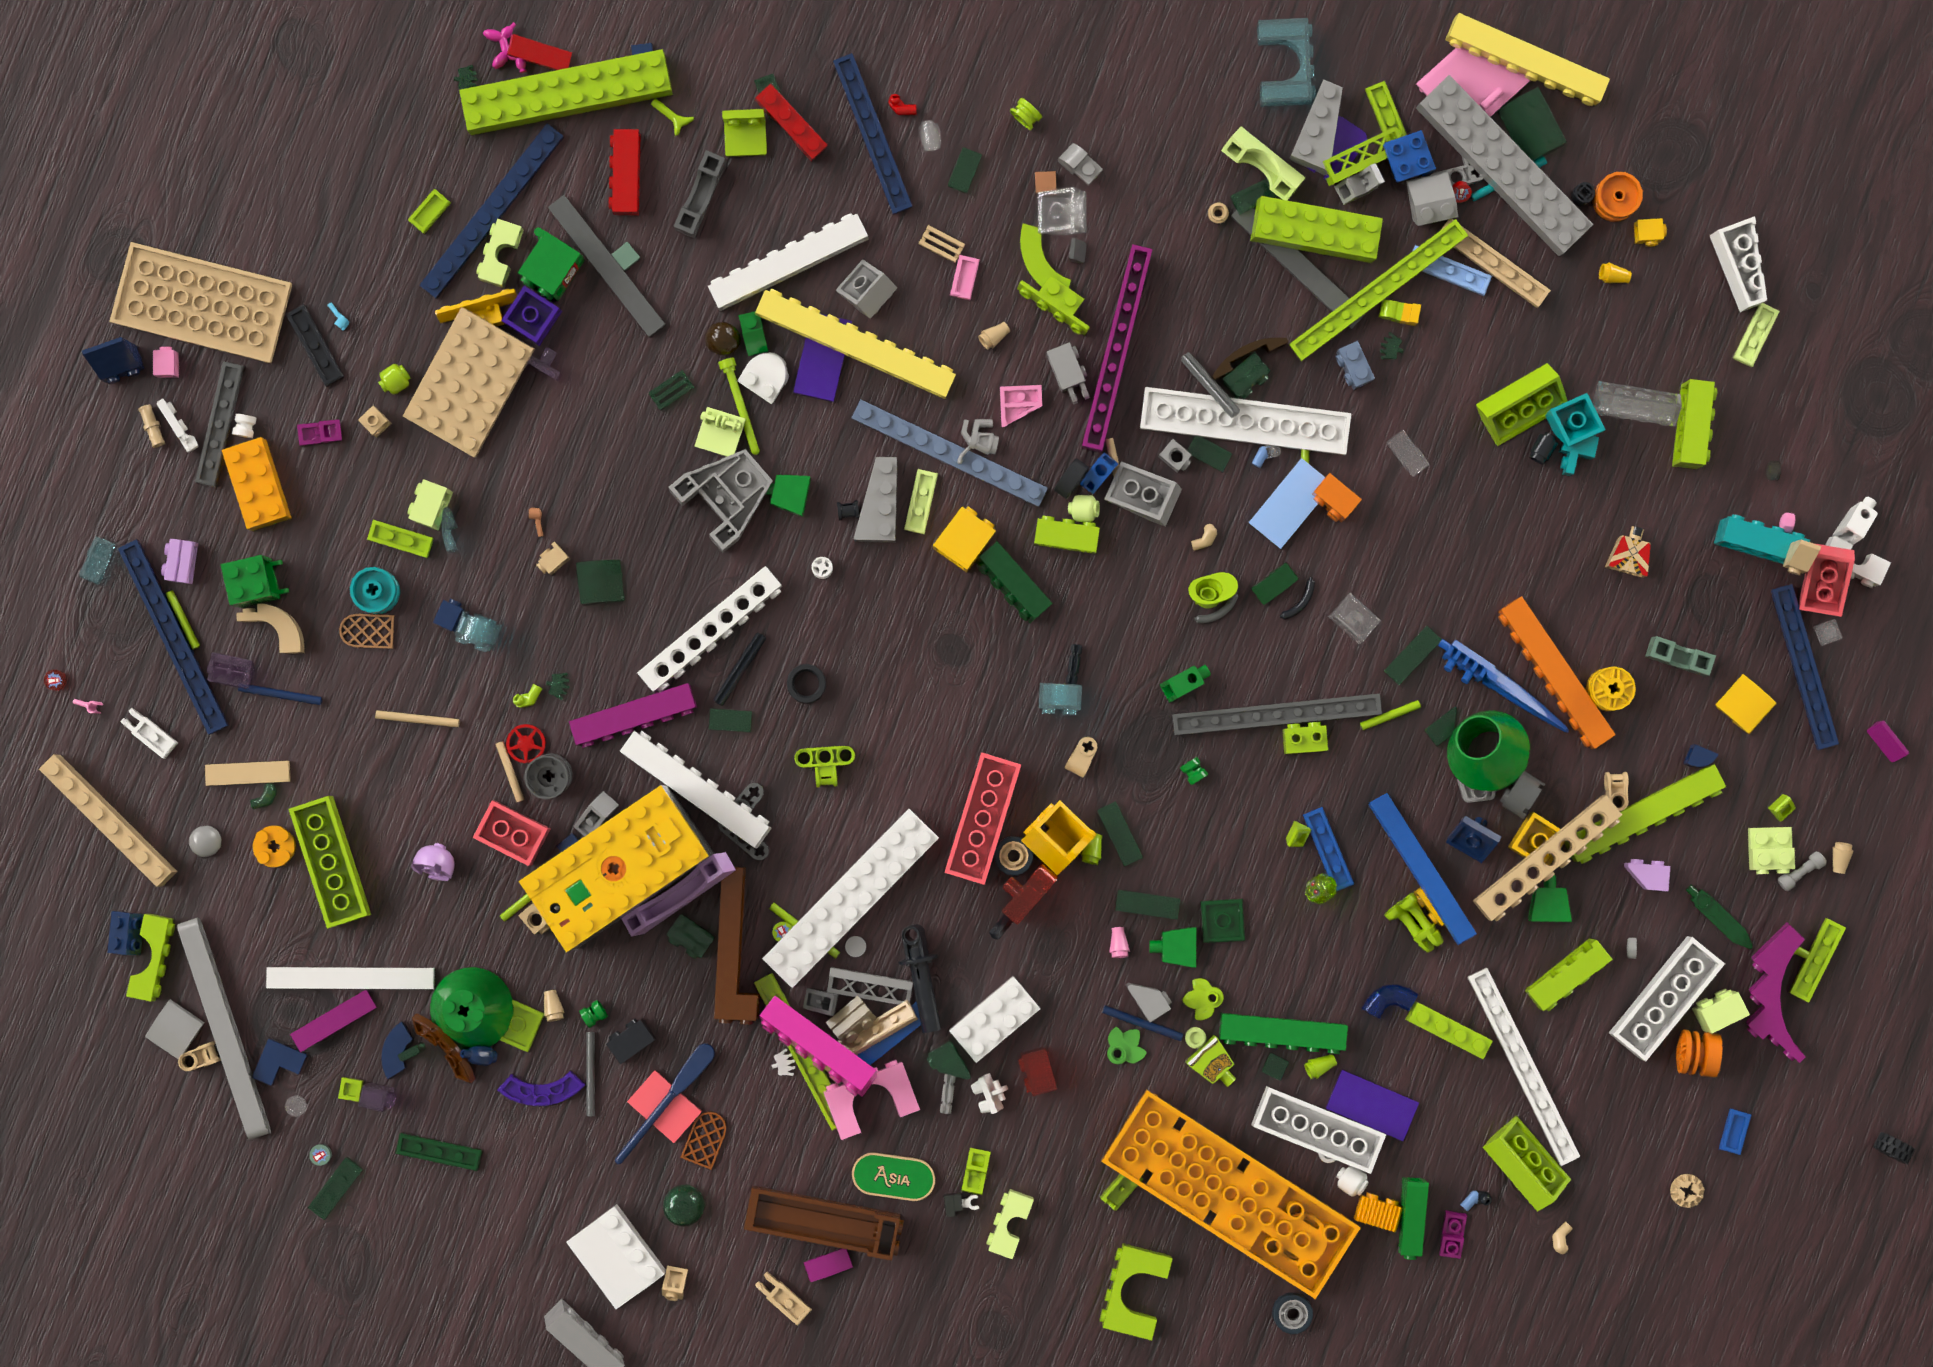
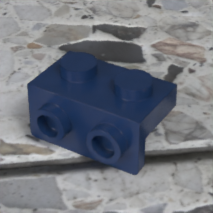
M112 911L107 953L121 955L141 954L142 936L140 931L144 914Z

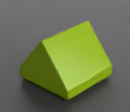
M1782 794L1768 809L1781 822L1796 807L1789 796Z
M1294 821L1286 837L1287 846L1303 847L1311 829Z

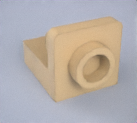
M667 1266L662 1296L671 1301L683 1299L688 1269Z

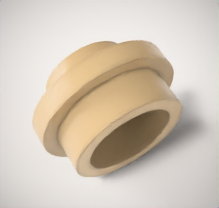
M1214 203L1208 210L1209 219L1216 224L1226 221L1229 215L1228 208L1223 203ZM1216 210H1220L1222 212V216L1217 217L1215 216L1214 212Z

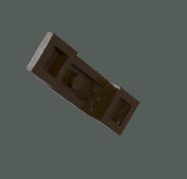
M1287 338L1261 339L1239 348L1219 365L1212 378L1216 381L1232 373L1231 363L1265 347L1269 354L1287 345Z

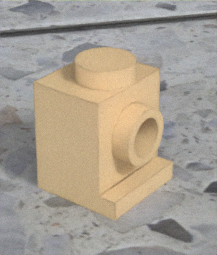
M556 542L551 544L554 547L552 550L548 548L540 555L541 559L536 564L544 574L548 572L550 575H553L570 560Z

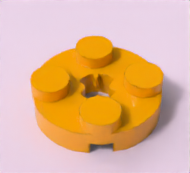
M281 826L265 827L257 832L253 841V852L257 861L268 867L285 865L296 851V842L293 835ZM275 840L276 844L280 845V848L276 849L277 852L275 853L272 849H269V844H272L271 841Z

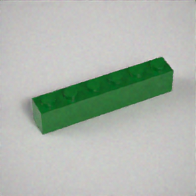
M1221 1013L1219 1038L1224 1039L1223 1043L1236 1044V1041H1244V1045L1257 1046V1043H1265V1047L1278 1048V1045H1286V1049L1298 1050L1300 1046L1307 1047V1051L1319 1052V1048L1328 1049L1327 1053L1340 1054V1050L1346 1051L1348 1025Z

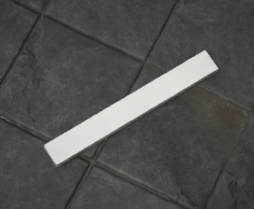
M267 967L266 988L435 989V968Z

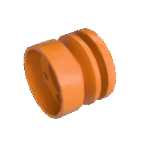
M1682 1030L1676 1048L1678 1073L1686 1074L1688 1071L1689 1075H1694L1698 1068L1701 1076L1717 1077L1722 1060L1721 1035L1705 1032L1700 1041L1698 1031H1693L1691 1034L1689 1030Z

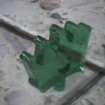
M473 65L458 69L459 77H454V81H459L458 88L460 90L477 86L475 83H472V81L478 80L477 77L471 76L476 74V71H470Z
M1389 332V336L1392 338L1384 337V340L1388 343L1380 344L1386 348L1385 350L1380 349V353L1386 354V356H1381V359L1394 360L1397 359V352L1403 353L1404 349L1399 348L1402 340Z
M567 673L552 674V682H546V685L551 686L548 693L560 700L563 698L559 694H567L562 689L570 688L563 684L564 682H569V679L562 678L564 675L567 676Z

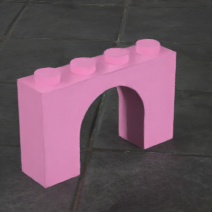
M893 1060L885 1064L886 1068L878 1070L877 1067L874 1068L877 1071V1078L872 1084L881 1085L890 1092L899 1117L920 1110L902 1062L897 1063V1060ZM833 1083L826 1086L827 1090L823 1093L840 1139L843 1140L859 1134L861 1131L853 1112L854 1095L846 1090L845 1084L838 1085V1083Z

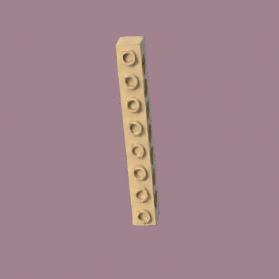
M1602 795L1481 893L1473 902L1489 921H1498L1506 914L1504 911L1510 906L1514 908L1522 901L1521 897L1523 895L1533 893L1538 888L1537 884L1540 881L1549 880L1555 874L1553 871L1559 866L1563 868L1570 863L1571 860L1569 858L1575 853L1579 855L1586 850L1588 842L1591 840L1595 842L1602 837L1604 829L1607 827L1611 829L1620 822L1618 818L1622 816L1621 812L1607 795ZM1596 814L1602 817V823L1599 826L1593 823V817ZM1580 827H1583L1586 831L1583 839H1579L1576 834ZM1564 840L1570 845L1567 852H1563L1560 849V844ZM1546 854L1553 856V863L1549 866L1544 863ZM1531 867H1535L1537 870V876L1533 879L1529 878L1527 874L1528 869ZM1515 880H1518L1521 884V888L1517 892H1514L1511 888V884ZM1499 893L1503 894L1505 898L1502 905H1497L1495 902V897Z

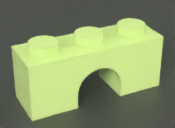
M497 219L496 224H492L490 229V235L492 236L490 242L485 244L483 250L485 257L483 263H479L476 272L480 281L505 288L511 269L508 265L498 261V254L505 247L518 249L524 231L521 226Z
M1012 1189L1009 1190L1008 1194L1004 1193L1000 1205H1003L1002 1212H997L993 1223L997 1225L994 1233L990 1232L986 1242L989 1245V1251L1013 1259L1019 1237L1007 1230V1223L1014 1217H1021L1027 1220L1034 1201L1033 1197Z

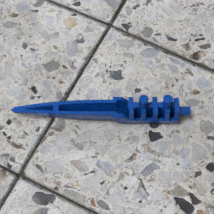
M1441 639L1438 646L1445 650L1442 659H1448L1444 670L1451 672L1454 666L1457 665L1459 671L1462 669L1466 671L1461 678L1463 683L1468 684L1472 677H1475L1474 681L1477 683L1482 680L1483 685L1493 689L1532 715L1564 732H1569L1568 727L1523 687L1495 668L1493 664L1457 640L1450 644Z

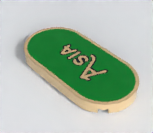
M870 1152L861 1156L855 1162L852 1169V1179L855 1186L861 1192L868 1195L919 1201L926 1198L932 1192L935 1185V1174L931 1166L918 1158Z

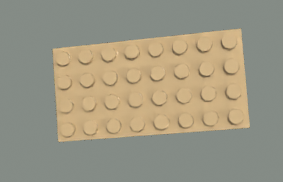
M131 242L109 322L271 364L292 283Z

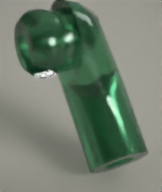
M267 783L264 786L261 797L250 800L253 810L269 806L273 803L277 794L274 784Z

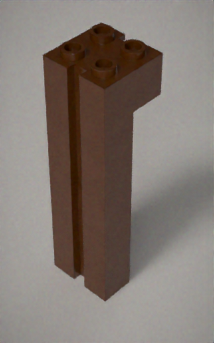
M734 867L736 871L721 880L714 1019H719V1023H731L733 1020H740V1024L751 1025L759 1019L760 994L739 992L746 867Z
M753 1186L744 1230L864 1252L870 1257L892 1261L893 1255L897 1256L900 1241L896 1240L897 1234L901 1235L904 1220L900 1219L901 1214Z

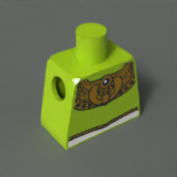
M1215 1035L1185 1061L1192 1069L1212 1084L1220 1079L1228 1087L1236 1080L1229 1071L1234 1063Z

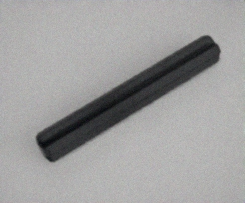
M760 633L755 634L718 691L714 702L720 706L725 704L765 642V636Z

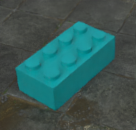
M1732 514V517L1728 516L1720 520L1714 544L1784 564L1792 542L1801 539L1810 542V540L1804 538V534L1797 532L1788 534L1784 532L1785 529L1776 526H1772V528L1764 527L1765 523L1756 520H1752V523L1744 521V517Z

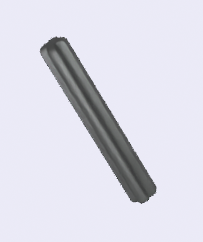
M1190 352L1184 354L1181 359L1183 364L1231 418L1237 416L1240 412L1237 405Z

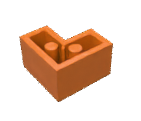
M1331 473L1324 478L1312 493L1315 496L1313 500L1322 507L1324 505L1327 506V515L1335 522L1338 520L1340 522L1344 521L1362 500Z

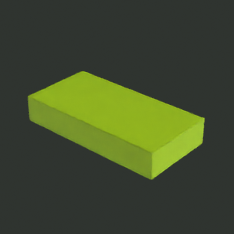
M434 189L410 216L408 221L425 234L451 202Z

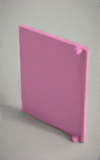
M1461 47L1460 49L1455 48L1416 83L1420 92H1424L1428 96L1450 75L1491 117L1521 90L1529 80L1522 73L1510 72L1506 69V66L1501 64L1494 65L1488 62L1487 58L1473 56L1468 52L1469 50Z

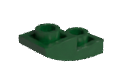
M1286 562L1272 571L1269 576L1255 584L1251 589L1261 603L1265 605L1299 578Z

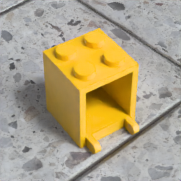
M1059 800L1055 805L1051 803L1023 832L1026 836L1021 841L1058 875L1096 836V833ZM1043 824L1049 828L1046 833L1040 828Z

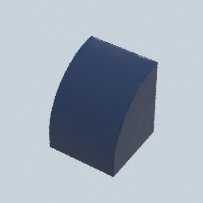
M1694 744L1690 746L1683 764L1690 767L1707 766L1718 757V754Z

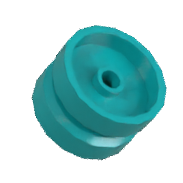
M369 567L359 571L353 577L350 585V596L354 604L361 610L373 614H383L393 609L398 603L400 586L395 576L390 572L377 567ZM377 587L378 590L375 591L376 595H374L373 589Z

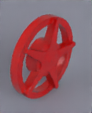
M522 724L511 730L506 740L508 753L514 760L521 763H530L535 758L541 756L546 746L545 737L541 730L530 724ZM524 727L534 729L529 736H523L518 731V729ZM536 731L542 739V747L534 742L533 736ZM515 732L519 740L517 745L510 747V739ZM519 748L523 751L524 760L516 757L511 750ZM533 748L541 750L535 758L527 760L528 752Z

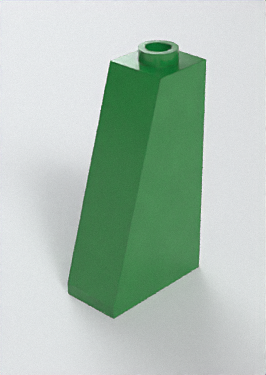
M1402 1177L1401 1207L1403 1209L1400 1216L1398 1253L1404 1255V1259L1416 1260V1256H1422L1429 1188V1183L1423 1178Z

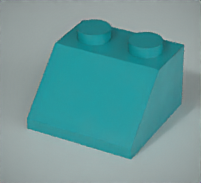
M1588 393L1550 409L1545 415L1553 433L1567 447L1606 430Z

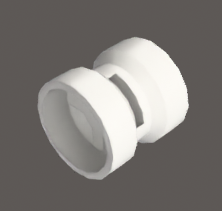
M236 414L235 421L237 424L233 428L232 434L253 438L252 426L256 424L257 418Z

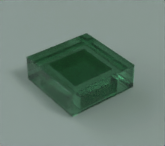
M1269 1053L1261 1072L1281 1081L1289 1061Z

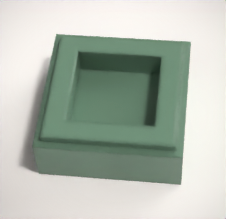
M628 242L611 254L624 271L641 259Z

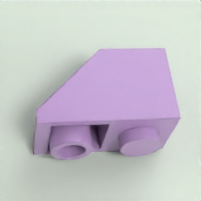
M1631 859V863H1624L1626 870L1643 889L1669 891L1670 866H1664V861H1652L1651 865L1643 864V860Z

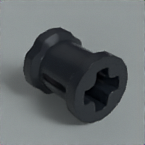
M858 500L844 504L837 502L839 521L849 517L859 518Z

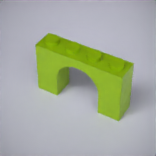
M1123 1243L1122 1248H1117L1115 1260L1118 1263L1116 1269L1112 1268L1110 1280L1113 1283L1111 1289L1106 1291L1105 1301H1108L1106 1310L1102 1309L1099 1321L1103 1322L1102 1326L1105 1329L1152 1340L1157 1322L1156 1317L1135 1312L1126 1307L1121 1300V1289L1124 1282L1130 1276L1137 1273H1146L1167 1279L1172 1256Z

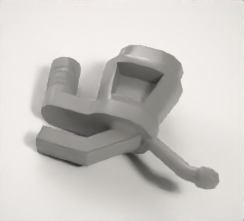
M964 419L961 434L969 446L959 455L957 459L958 464H962V458L970 449H976L987 455H995L999 437L994 436L993 433L978 432L979 428H992V419H975L971 437L967 433L969 420Z

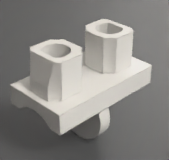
M990 1073L983 1075L971 1085L975 1095L983 1092L986 1100L979 1102L981 1113L991 1112L994 1114L1004 1108L1001 1101L1006 1099L1003 1092L1008 1090L1007 1085L1001 1087L999 1080L993 1081Z

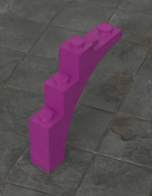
M1786 922L1751 957L1754 961L1752 965L1761 974L1764 971L1765 973L1749 988L1752 994L1750 998L1758 1006L1761 1003L1763 1005L1746 1020V1023L1749 1026L1747 1030L1755 1038L1760 1036L1764 1039L1770 1034L1768 1038L1776 1046L1780 1044L1785 1049L1783 1053L1791 1061L1796 1059L1800 1063L1805 1058V1055L1787 1032L1782 1017L1780 995L1786 967L1794 952L1805 939Z

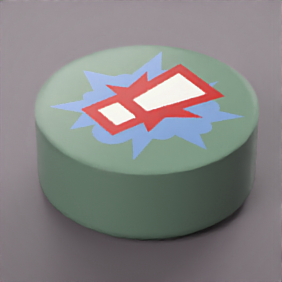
M318 1144L310 1151V1160L318 1166L325 1165L332 1157L331 1149L325 1144Z

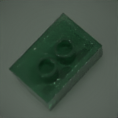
M1539 87L1519 96L1498 110L1512 140L1532 161L1563 147L1567 142Z

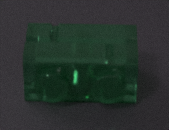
M1254 352L1224 377L1222 383L1236 399L1240 397L1245 399L1254 392L1251 389L1257 383L1261 386L1269 379L1267 375L1271 371Z
M683 914L679 915L666 934L670 937L668 940L676 947L682 945L687 949L685 953L694 959L697 956L702 958L716 938Z

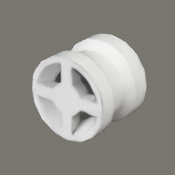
M818 557L813 561L812 571L817 578L825 579L831 575L833 567L828 558Z

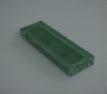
M1425 626L1384 672L1395 683L1400 685L1442 639L1428 626Z
M1116 801L1097 810L1124 867L1143 858Z
M346 1157L308 1208L325 1220L363 1171V1168Z

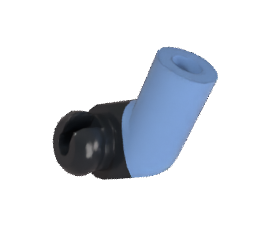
M1472 1191L1460 1205L1466 1211H1469L1474 1204L1490 1205L1492 1197L1486 1191Z

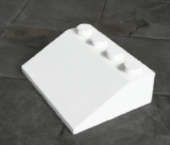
M617 1204L566 1242L615 1309L622 1306L666 1273V1269Z

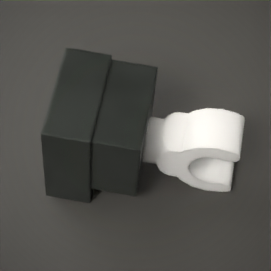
M960 1193L943 1194L946 1217L955 1216V1211H962L963 1208L979 1209L978 1205L972 1206L970 1204L973 1198H978L975 1194L965 1199L961 1198Z

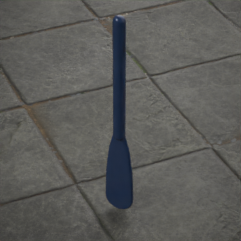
M701 1044L695 1049L676 1076L667 1095L615 1158L616 1164L623 1163L672 1100L689 1087L712 1062L715 1051L711 1045Z

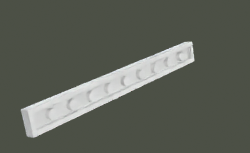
M1488 968L1468 976L1559 1164L1563 1166L1579 1158L1580 1155Z

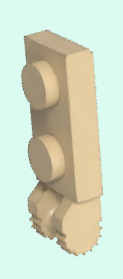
M766 1272L764 1274L766 1280L771 1282L775 1288L770 1292L759 1281L755 1286L767 1296L766 1298L798 1326L812 1309L781 1281L779 1282L769 1272Z

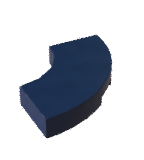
M403 1021L391 1030L383 1045L382 1066L387 1079L407 1068L404 1062V1051L413 1040V1037Z

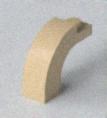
M257 604V612L256 609L249 608L243 609V613H237L238 622H268L271 624L279 636L280 653H305L302 631L295 619L284 610L267 604Z

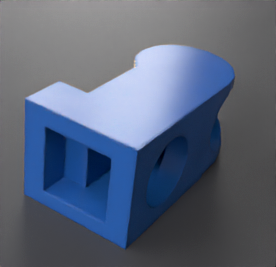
M1104 452L1088 471L1080 485L1091 494H1094L1119 463Z

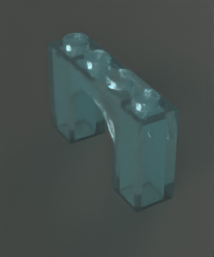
M1308 18L1258 20V45L1288 46L1295 51L1300 61L1299 71L1291 79L1261 82V107L1309 105L1312 98H1315V86H1311V78H1314V65H1310V57H1313V45H1309V37H1312V24H1308Z

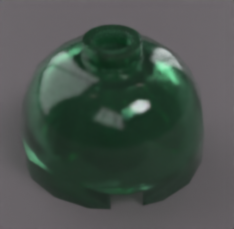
M687 1184L677 1185L670 1189L663 1201V1211L668 1221L681 1227L691 1226L696 1223L703 1215L705 1208L704 1197L701 1192Z

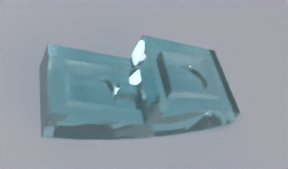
M446 507L443 509L442 535L446 551L452 553L457 551V547L451 530L457 529L458 526L451 509Z
M96 536L87 552L88 557L78 574L79 577L99 585L112 557L115 544Z

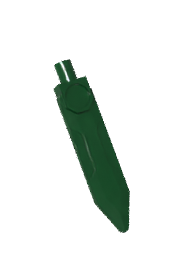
M1692 884L1687 887L1686 891L1692 896L1690 900L1694 903V906L1728 939L1748 949L1753 948L1746 929L1715 899L1702 889L1698 891Z

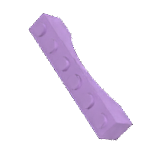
M726 852L713 854L700 863L678 884L651 901L637 907L621 919L631 937L645 934L736 870Z

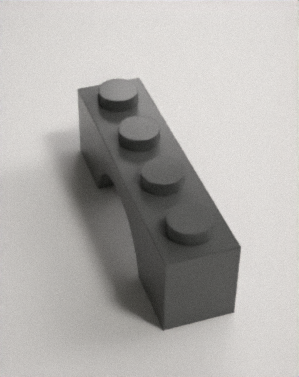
M707 150L705 151L698 167L691 193L681 208L674 224L676 231L695 239L727 164L724 157Z

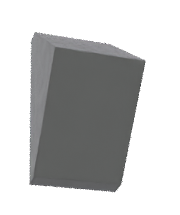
M807 988L803 1009L834 1016L839 994Z

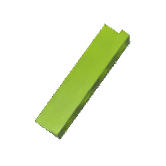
M1397 126L1323 161L1329 175L1326 178L1328 185H1333L1374 163L1386 159L1385 150L1382 151L1386 136L1392 132L1396 139L1401 137ZM1370 143L1380 145L1377 154L1372 155L1366 152ZM1353 151L1362 154L1357 164L1348 161L1350 153ZM1334 160L1343 163L1341 171L1334 174L1330 162Z

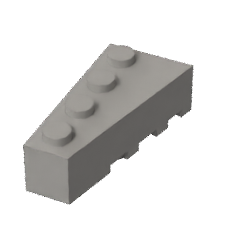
M876 457L854 535V542L896 543L897 457Z
M562 1298L544 1316L546 1330L587 1367L625 1366L623 1354L616 1348L612 1349L608 1345L609 1342L602 1335H598L593 1327L584 1321Z

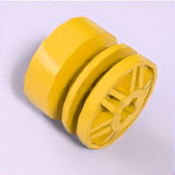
M1608 667L1599 669L1591 674L1587 680L1585 690L1599 710L1608 712L1623 709L1629 705L1634 698L1636 687L1634 679L1629 672L1619 667ZM1614 684V688L1617 690L1616 692L1610 693L1611 689L1608 688V686Z

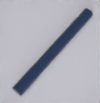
M239 683L238 691L316 705H321L322 697L243 683Z
M1104 1005L1103 1014L1181 1041L1183 1033Z

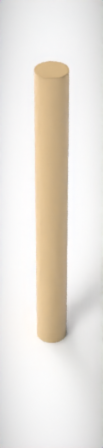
M378 710L375 715L376 719L459 727L460 719Z

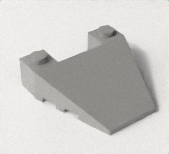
M745 449L722 458L717 462L683 474L668 488L682 506L699 493L723 523L709 534V538L724 553L740 539L773 481Z

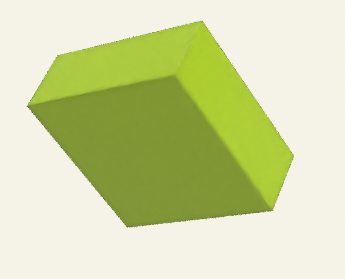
M342 1077L338 1098L359 1102L364 1080Z

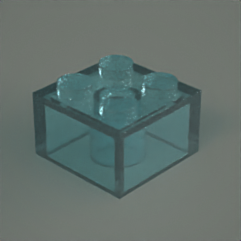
M1040 683L1038 710H1042V714H1055V710L1063 711V715H1076V711L1079 712L1081 710L1082 685Z

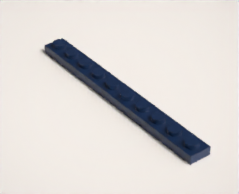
M548 123L544 126L419 285L436 299L440 296L488 235L492 224H496L497 219L503 216L563 140L564 136Z
M136 539L118 548L208 735L229 726L139 540Z

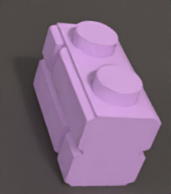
M170 539L169 543H166L164 553L167 555L166 564L162 565L161 570L164 580L185 584L193 583L198 543Z

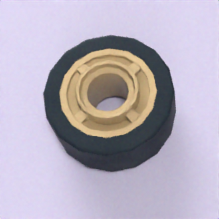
M1011 836L1004 838L995 849V863L1007 875L1016 876L1023 874L1033 863L1034 854L1021 841L1023 839L1021 837ZM1017 850L1020 854L1019 860L1011 862L1008 859L1009 851Z

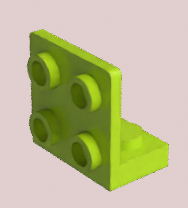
M764 109L722 111L725 155L727 157L767 154Z

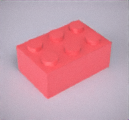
M1816 544L1821 546V549L1809 571L1805 573L1799 599V610L1842 617L1855 561L1854 550Z
M492 800L473 838L527 866H532L551 829Z

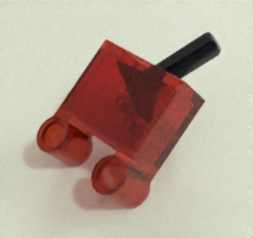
M1042 862L1023 885L1014 877H1010L1003 885V889L1012 898L1002 909L1004 915L989 931L991 937L998 940L1013 922L1018 925L1057 881L1059 875H1056Z

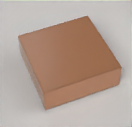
M1056 171L1035 172L1036 194L1057 192Z

